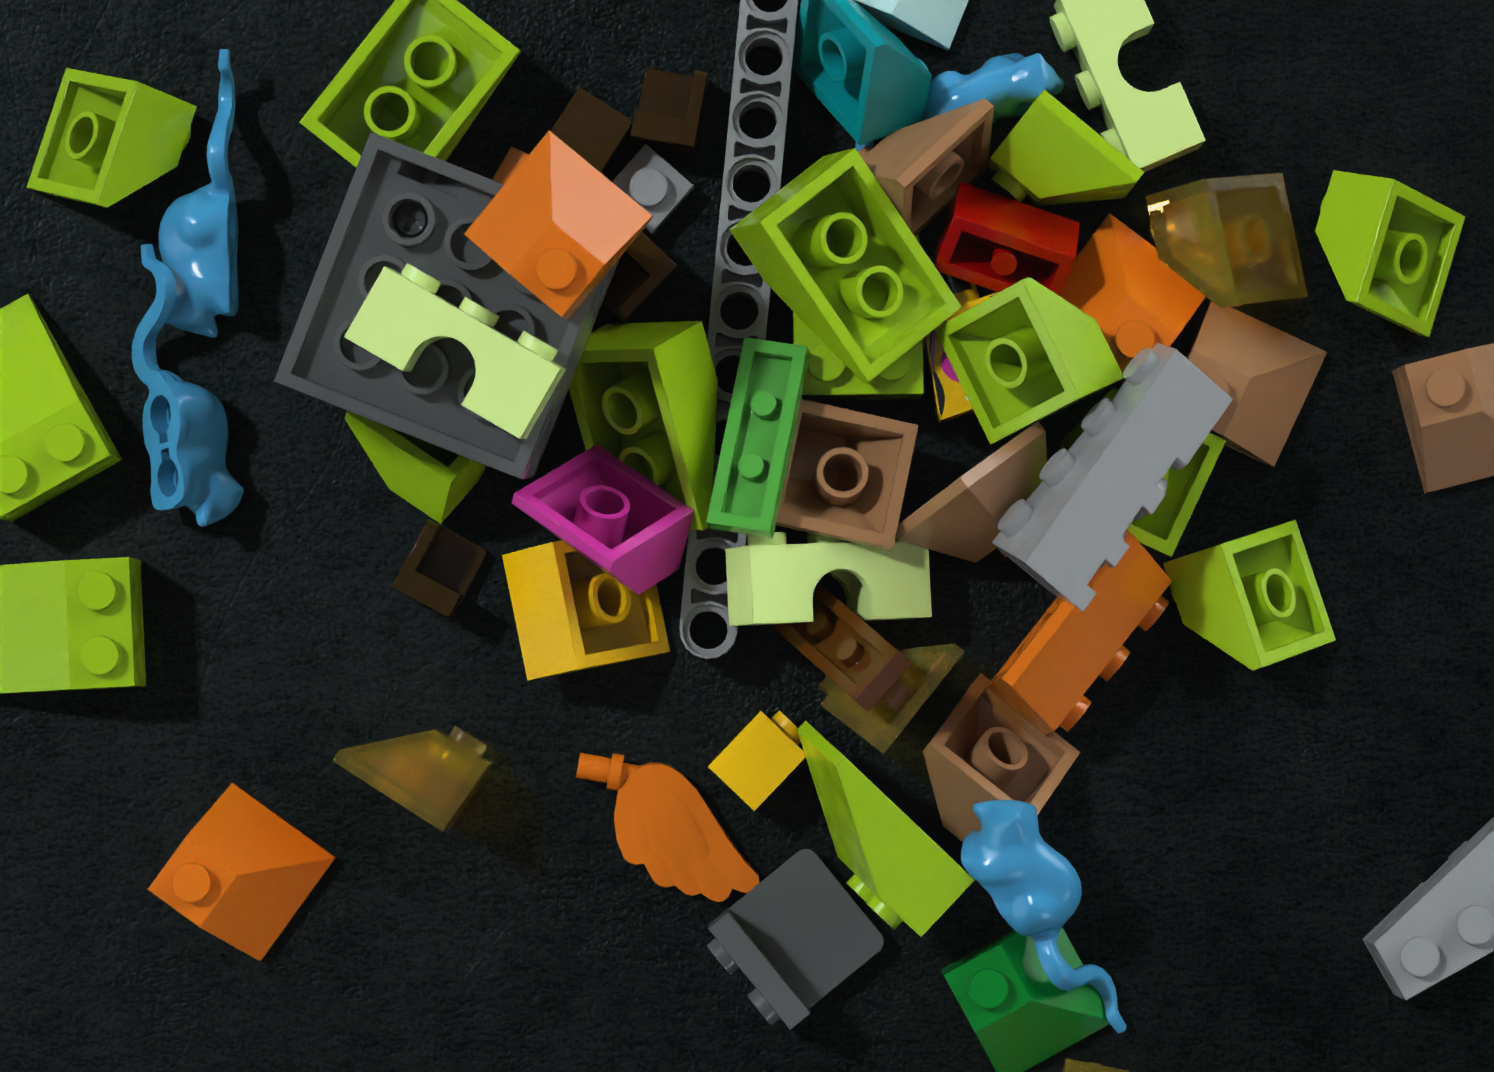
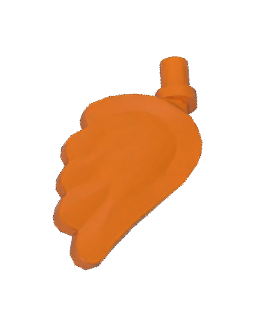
M580 752L576 778L607 783L606 789L618 791L614 823L619 848L627 862L632 865L644 864L657 885L666 888L676 886L686 895L695 896L702 893L710 900L723 902L729 898L732 890L748 893L760 883L759 873L735 846L698 789L682 772L671 765L661 762H650L640 766L624 763V755L613 753L612 758Z

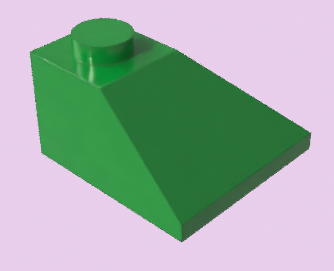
M1062 927L1056 941L1057 946L1066 962L1073 969H1076L1083 964ZM1015 930L1006 933L940 970L996 1072H1024L1110 1024L1106 1018L1102 998L1092 985L1086 984L1071 991L1058 989L1042 969L1033 938L1031 936H1022Z

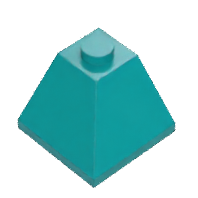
M801 0L792 70L859 145L885 137L890 132L924 120L928 94L931 90L932 75L922 60L916 58L890 30L855 0Z

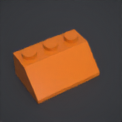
M1127 529L1125 530L1126 536L1124 541L1130 547L1116 567L1109 568L1105 564L1097 570L1087 585L1097 594L1085 611L1082 612L1057 597L986 686V689L1044 735L1053 733L1059 725L1068 732L1077 723L1091 704V701L1083 694L1098 675L1107 682L1116 673L1130 654V651L1123 646V643L1137 626L1146 632L1170 603L1162 594L1172 580Z

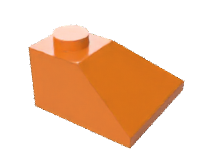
M549 130L464 235L555 313L569 320L653 216Z
M1109 213L1076 256L1060 297L1096 319L1123 373L1129 362L1143 349L1150 348L1152 350L1157 343L1170 347L1211 289ZM1126 379L1120 380L1122 383L1126 381Z
M231 783L184 838L147 890L201 929L261 961L330 867L336 856L238 785Z

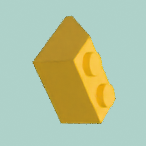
M562 540L502 555L527 681L670 652L657 584L638 595Z

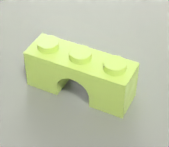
M1056 0L1054 8L1057 14L1049 17L1050 24L1062 51L1066 52L1070 49L1074 51L1082 70L1081 73L1075 75L1080 95L1089 110L1098 107L1108 129L1100 133V136L1144 172L1199 149L1206 140L1180 82L1159 91L1145 92L1129 85L1120 73L1118 67L1120 48L1126 43L1148 34L1154 25L1145 0Z
M406 263L401 274L384 266L344 337L406 372L412 371L422 352L431 343L444 338H454L460 341L471 352L476 367L473 385L461 405L517 438L527 439L566 371L563 367L552 362L558 350L524 330L517 341L494 328L500 318L499 315L467 297H464L460 306L457 307L438 296L436 293L442 283L409 263Z
M774 532L773 538L748 535V546L725 549L729 626L814 622L813 593L818 581L825 574L832 576L839 582L845 593L846 606L863 621L932 617L929 549L899 541L896 537L892 551L853 542L846 543L844 540L808 532V544H787L786 532Z

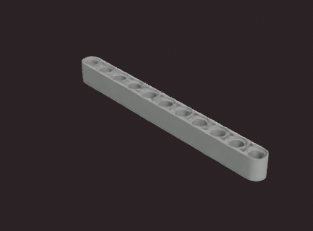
M740 0L707 338L715 372L722 363L728 360H740L744 337L766 340L771 288L765 283L754 265L741 266L733 262L727 254V248L732 239L735 238L729 229L781 188L798 0H787L784 7L776 12L762 11L755 6L752 0ZM767 46L776 50L782 58L779 69L770 75L764 76L753 73L745 62L747 55L753 49ZM752 109L766 110L776 121L775 129L765 138H750L742 132L739 126L743 115ZM750 171L761 173L770 184L769 193L758 202L749 203L741 200L733 190L735 180L741 174ZM734 297L749 299L758 310L756 321L746 329L736 330L730 328L721 318L722 307L728 300ZM719 387L717 392L716 426L721 423H727L733 394L725 392ZM714 452L713 486H714V481H715L716 472H717V467H718V462H719V457H720V456L717 455L715 452ZM709 527L703 531L689 530L679 628L680 638L685 648L697 657L715 659L723 656L735 644L738 633V626H729L727 581L719 585H711L702 581L696 569L698 558L709 549L725 551L728 548L746 546L747 534L710 529ZM704 612L719 614L727 624L728 632L726 639L721 645L713 649H704L697 646L690 634L692 621Z

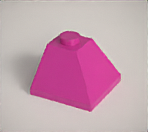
M598 444L515 492L512 500L513 505L638 595L679 570L695 511Z

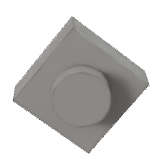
M647 144L642 147L612 181V183L653 216L644 227L651 235L659 229L694 189L693 184Z

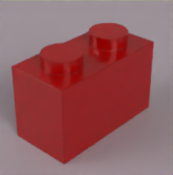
M960 181L938 234L934 266L938 272L996 292H1001L1013 284L1031 277L1060 296L1076 259L1080 223Z

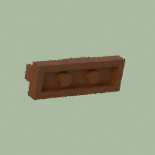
M819 582L813 593L814 622L771 625L867 712L870 711L880 698L895 711H898L914 693L913 690L899 679L911 662Z

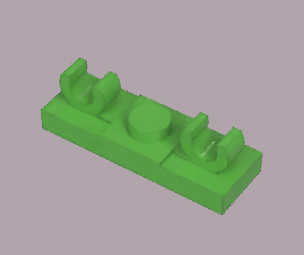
M744 337L706 520L710 529L773 538L810 358V351L807 346Z

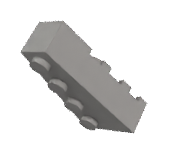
M1157 343L1152 350L1150 348L1143 349L1129 362L1123 372V378L1126 379L1123 385L1110 400L1104 398L1090 409L1081 424L1084 432L1069 450L1063 448L1047 461L1039 475V478L1042 480L1041 484L1026 501L1020 499L1009 507L998 523L997 528L1001 532L992 541V544L1045 589L1082 612L1085 611L1097 594L1087 585L1094 574L1105 564L1109 568L1116 567L1130 547L1124 539L1126 536L1125 530L1132 520L1136 521L1145 515L1153 514L1165 497L1168 481L1163 476L1170 466L1174 470H1179L1189 463L1233 400L1177 349Z
M1494 817L1469 841H1465L1428 880L1415 888L1362 939L1393 995L1408 1000L1494 951Z

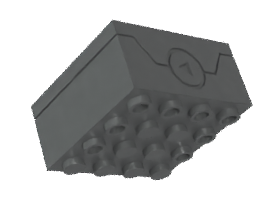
M370 132L274 382L517 478H534L619 259L569 320L560 317L464 235L504 184ZM406 263H409L442 283L436 293L438 296L457 307L460 306L464 297H467L499 315L500 318L494 328L517 341L524 330L558 350L552 362L563 367L566 371L527 439L517 438L461 405L473 385L476 367L471 352L460 341L454 338H444L431 343L422 352L412 371L406 372L344 337L384 266L401 274Z

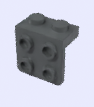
M801 849L709 924L708 929L715 938L707 944V947L730 975L739 968L756 987L747 996L771 1025L781 1018L791 1030L810 1014V1008L877 954L882 949L884 940L879 930L817 854L810 849Z

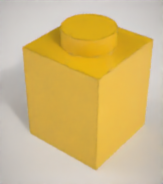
M760 711L708 765V768L755 811L805 759L804 751L798 746L801 743L797 732L798 728L781 711H778L771 719Z

